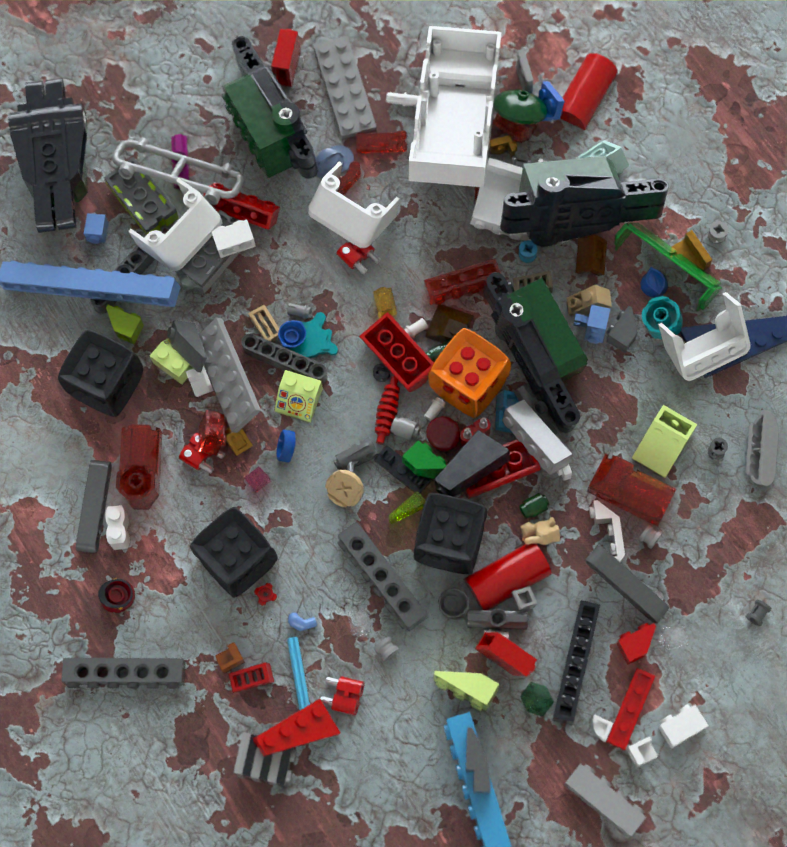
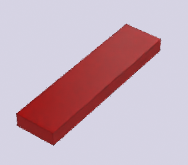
M636 668L606 743L621 750H626L655 675Z

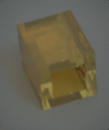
M381 287L373 291L378 318H381L387 312L391 316L397 315L391 287Z

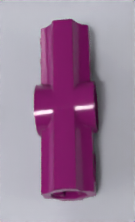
M175 134L171 137L172 152L188 156L187 136ZM172 160L173 169L178 161ZM189 164L184 165L178 177L190 180ZM174 184L175 189L181 190L178 184Z

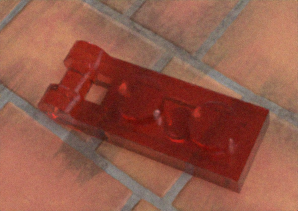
M400 130L389 133H357V153L404 152L407 150V143L405 142L407 132Z
M356 161L351 162L349 165L350 170L339 178L340 186L337 192L343 196L361 176L360 164Z

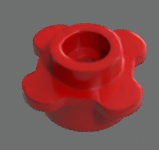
M266 583L254 590V594L258 596V603L261 606L277 599V595L273 592V586L270 583Z

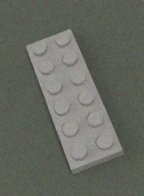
M348 35L314 44L315 54L341 138L346 139L377 130Z
M216 317L199 334L207 357L204 366L231 431L238 433L261 409L223 320Z

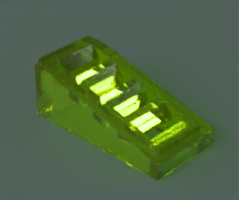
M418 491L415 492L389 515V522L391 524L396 523L422 510L426 500Z

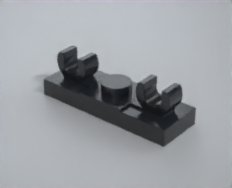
M387 445L374 459L376 463L418 496L431 483L429 478L415 475L402 463V456Z

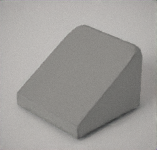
M530 586L512 592L519 611L532 609L537 605Z

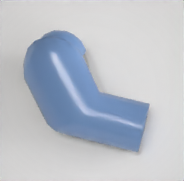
M291 613L288 616V623L298 631H304L317 626L315 617L304 620L297 613Z

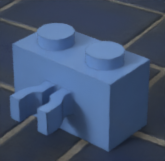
M591 305L589 317L576 313L573 325L586 327L585 340L594 344L603 343L610 308Z

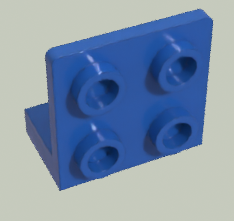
M549 81L542 82L539 98L547 107V115L543 121L560 120L565 101Z

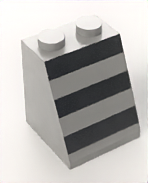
M243 732L234 774L238 778L286 787L287 782L290 783L292 778L290 765L291 762H295L297 750L290 748L263 757L253 740L258 735Z

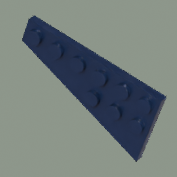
M787 316L745 320L751 345L748 353L704 374V378L787 342ZM716 325L682 327L680 334L684 342L687 343L716 329Z

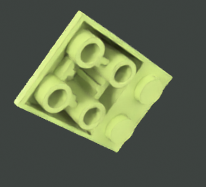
M663 405L631 459L666 478L694 433L697 424Z
M434 672L436 686L445 691L446 689L453 691V696L461 701L464 699L471 702L470 706L478 711L482 709L487 711L498 692L499 684L481 673Z

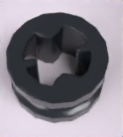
M379 363L373 368V376L376 381L385 382L390 377V371L383 363ZM379 369L387 371L384 376L381 374L377 375Z

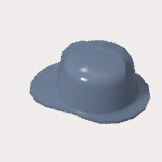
M341 145L322 150L315 157L318 167L317 176L323 179L338 162L342 163L341 173L350 168L354 162L352 151L348 147Z

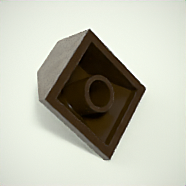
M438 303L425 337L448 345L461 329H469L474 315Z

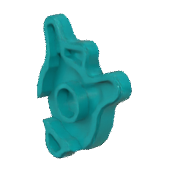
M318 312L311 321L302 323L306 329V338L300 346L289 350L310 359L321 354L333 356L338 353L337 346L331 342L332 331L330 329H322L326 321L324 313Z

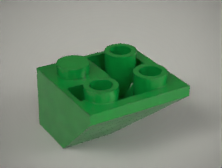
M419 440L402 456V463L417 476L435 479L447 466L442 457L434 455L430 446L426 443L422 444Z

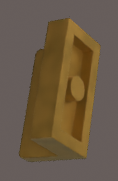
M692 230L685 234L684 240L672 246V248L678 251L676 254H682L702 270L709 268L713 259Z

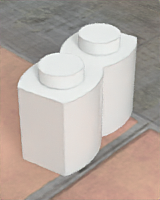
M122 505L109 506L105 513L106 522L109 525L106 531L107 541L114 550L128 549L130 543L127 531L129 524L128 515Z

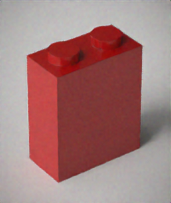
M280 29L271 65L272 72L279 84L287 87H292L301 51L298 31L293 29Z
M485 632L475 650L513 676L527 677L536 667L534 665L537 661L535 657L499 632Z

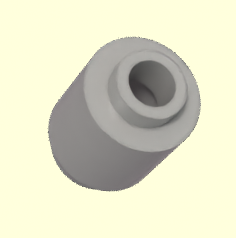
M395 417L390 431L398 437L412 441L413 438L417 439L420 428H418V423L402 417Z

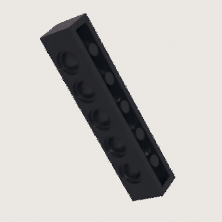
M580 601L552 721L571 726L574 722L599 614V604Z

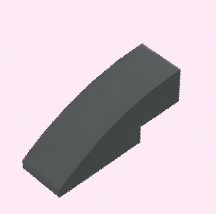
M467 727L466 772H474L473 793L490 794V774L484 750L472 727Z

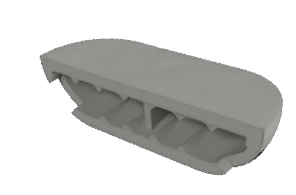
M768 410L760 412L761 415L756 418L754 423L751 422L749 427L746 473L754 483L768 486L772 484L775 478L778 426L773 414Z

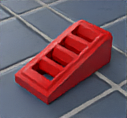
M266 662L228 673L233 693L274 683L271 665ZM254 671H256L257 680H258V681H256V682H255V678H254V674H253ZM246 673H248V678L250 682L249 684H247L246 681ZM239 675L241 678L242 686H239L237 676Z

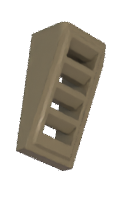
M551 271L513 278L514 291L520 289L519 283H523L524 287L527 285V282L532 283L543 278V280H546L550 293H552Z

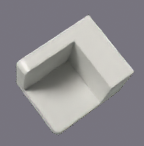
M204 366L201 373L197 372L194 368L186 371L196 397L214 391Z
M650 736L627 748V752L636 768L657 758V753L651 744L652 739Z

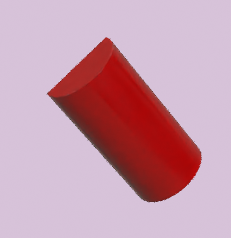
M596 53L586 55L562 97L565 102L560 117L561 120L583 130L587 128L618 73L617 67L611 60Z
M388 312L359 336L408 392L417 390L429 380V371L434 362Z
M516 439L502 445L509 449L510 460L463 492L467 499H471L541 470V467L535 457L529 454L522 442Z
M524 544L464 578V581L481 610H490L513 597V591L531 587L552 575V572L538 545Z

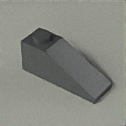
M174 320L172 326L167 331V337L170 339L172 347L197 372L201 373L207 357L196 324Z

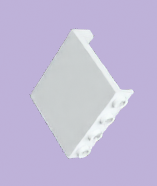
M492 158L488 159L484 187L479 188L470 221L471 225H474L477 229L491 230L497 235H507L514 240H530L527 233L507 234L500 229L504 197L510 193H519L523 168Z

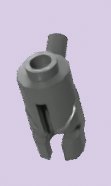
M367 437L360 441V445L354 444L349 449L335 455L336 460H334V464L338 470H348L355 473V467L373 459L378 453L371 439Z

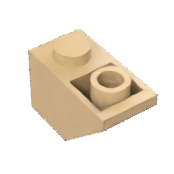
M593 285L567 297L569 315L573 316L576 313L582 315L590 314L591 305L605 308L612 307L610 289Z

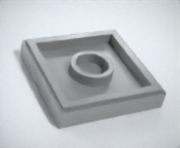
M524 49L518 50L516 71L521 88L533 93L534 80Z

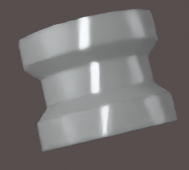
M722 221L713 222L708 231V239L714 244L722 243L728 233L727 225Z
M649 524L638 540L645 542L652 549L662 533L655 531L653 526Z
M387 637L378 643L374 650L376 653L381 654V659L385 662L399 651V648L392 644L390 637Z

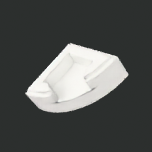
M594 715L593 730L601 741L606 742L613 723Z

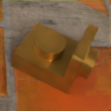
M510 135L490 140L489 151L491 155L495 153L502 154L508 150L512 159L515 152L518 151L516 142L512 141Z
M230 427L225 430L226 433L222 435L236 456L253 446L243 429L236 433L232 432Z

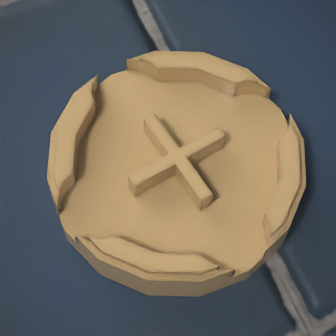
M348 470L335 471L327 479L325 485L329 499L341 507L355 506L362 499L364 487L360 478Z

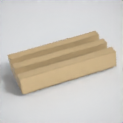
M265 305L248 313L263 339L274 342L279 338V327ZM262 310L275 329L276 334H273L260 312ZM255 314H257L263 326L270 335L269 338H267L258 321L254 317Z

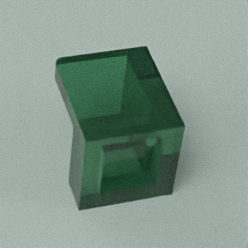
M530 682L520 696L527 712L544 717L554 703L548 688L534 682Z

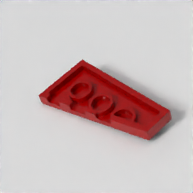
M318 699L256 736L253 740L263 757L307 743L337 736L341 732L321 699Z

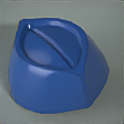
M650 267L642 277L640 287L645 295L655 298L666 293L668 290V280L662 272Z
M291 320L280 326L278 337L282 346L291 349L300 346L304 342L306 329L301 321Z
M281 431L276 452L278 461L287 463L291 461L296 443L294 431Z

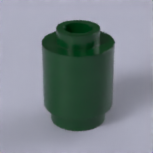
M537 493L522 501L519 508L525 519H532L548 510L549 501L545 495L541 496L540 493Z

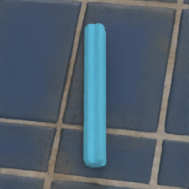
M297 637L288 638L287 642L299 710L310 705L299 641Z

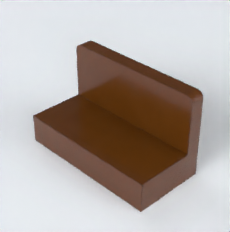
M596 234L578 240L575 271L577 274L591 272L597 276L605 275L607 240Z

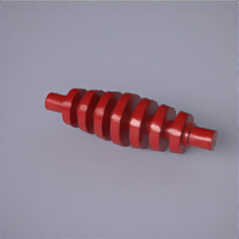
M391 376L390 384L385 385V391L382 393V398L379 401L380 405L377 406L378 412L376 413L377 420L375 422L377 427H375V433L378 435L376 443L383 445L385 437L390 435L391 431L389 429H391L392 422L398 413L396 408L399 405L397 401H399L398 394L400 393V388L397 386L398 379L395 376Z

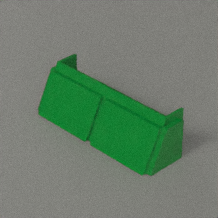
M625 223L615 234V250H618L632 232L708 287L707 291L699 299L697 311L700 308L704 311L722 289L719 286L721 283L682 254H676L677 250L640 223Z

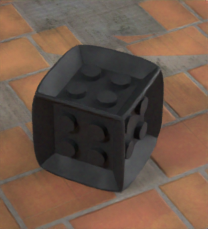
M86 330L78 338L62 364L58 381L65 392L78 401L106 415L117 417L137 388L144 369L139 357L130 349L104 335Z
M428 494L417 529L415 548L413 550L414 560L440 570L458 574H472L483 537L487 508L478 503L453 496Z
M235 506L218 516L190 544L193 554L199 558L210 575L233 598L248 590L278 560L275 549L271 547L264 535Z

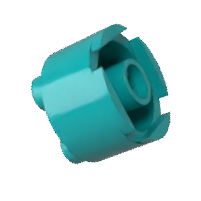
M665 296L655 297L642 310V321L653 338L662 340L658 325L660 323L664 324L675 335L680 333L683 317L675 301Z

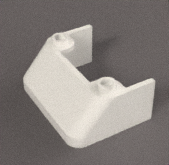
M338 162L321 180L309 204L308 214L311 218L354 245L366 248L396 218L399 198L396 197L387 208L376 203L369 205L366 209L362 208L337 192L340 186L342 163Z
M180 178L176 181L184 195L183 202L189 209L165 235L157 230L151 231L145 238L134 230H129L130 235L139 248L171 271L181 270L213 236L211 231L222 225V218L219 213L197 190Z
M726 292L723 293L726 310L716 316V329L685 344L680 336L672 333L664 324H658L668 355L680 375L687 381L694 380L747 354L750 350L751 345L741 304Z

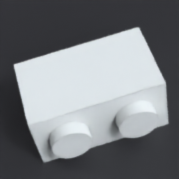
M238 220L232 225L220 226L211 231L220 258L256 247L247 220Z
M686 705L678 710L680 714L675 717L669 715L661 720L662 724L658 728L671 749L708 727L696 705L692 707Z

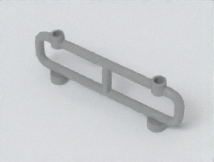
M143 137L139 141L125 140L121 142L112 155L113 162L120 167L118 170L120 176L125 179H131L133 174L138 172L178 184L176 180L180 178L178 176L185 164L219 173L226 179L230 177L235 178L237 182L231 191H223L180 178L195 190L206 193L204 198L211 205H216L220 198L230 199L237 196L244 185V177L241 173L234 171V166L230 163H225L223 167L151 146L149 141ZM132 147L140 153L146 151L178 161L170 175L121 160L119 157L125 148Z

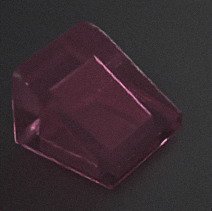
M259 466L244 477L255 493L271 481L269 476Z

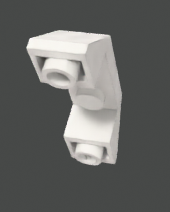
M594 500L592 507H589L590 518H594V524L610 523L607 525L608 535L612 536L613 543H610V551L619 562H622L625 557L620 517L598 500Z

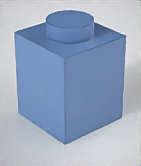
M87 213L84 235L90 243H105L109 224L106 215Z

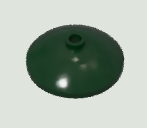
M519 89L507 90L499 93L494 98L493 107L495 111L509 121L520 124H536L546 118V105L531 92Z

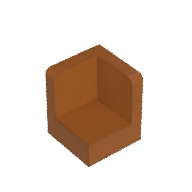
M235 642L227 645V650L215 656L224 674L245 663Z

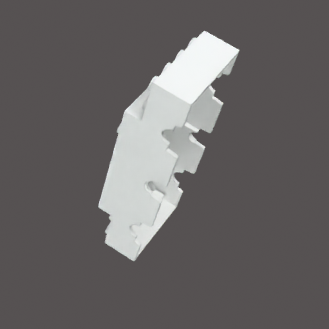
M429 26L426 59L423 62L420 96L418 95L415 115L414 139L411 144L409 157V181L484 187L494 111L493 104L496 94L501 32ZM456 84L465 85V87H455V86H456Z

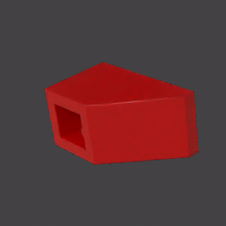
M645 623L637 628L638 631L632 634L628 631L619 636L620 639L616 644L627 665L647 655L656 628L655 623L651 625Z

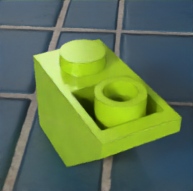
M107 305L106 309L117 338L135 344L144 327L141 317L133 312L130 314L126 313L119 306L115 305L112 307Z

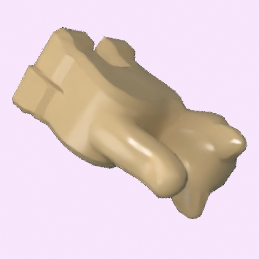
M550 517L547 521H540L536 524L527 522L521 526L522 541L527 545L537 543L547 545L560 541L559 527L555 525L553 517Z

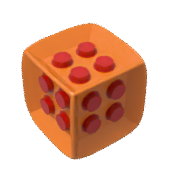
M463 328L452 338L429 371V386L437 395L456 409L472 418H477L503 387L510 374L511 361L505 353L475 332Z

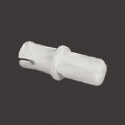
M406 92L405 94L387 93L386 102L402 104L403 107L405 105L417 107L418 96L409 95Z

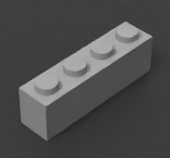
M524 399L506 408L502 419L504 425L515 434L517 440L522 442L529 454L535 457L540 466L549 475L569 464L572 453Z
M580 764L564 785L625 836L630 838L645 820L644 811L638 805L634 804L632 806L628 803V798L622 792L618 791L616 793L611 789L612 785L603 777L599 779L595 776V771L589 765L585 764L583 766Z

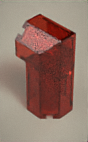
M131 424L128 425L127 430L123 427L121 432L120 465L116 475V489L133 510H149L158 498L160 490L163 433L160 428L156 427V430H152L151 425Z
M605 454L587 492L658 527L676 488L641 472L639 469L635 472L633 470L634 465L629 461L615 455L612 458H608L609 455Z

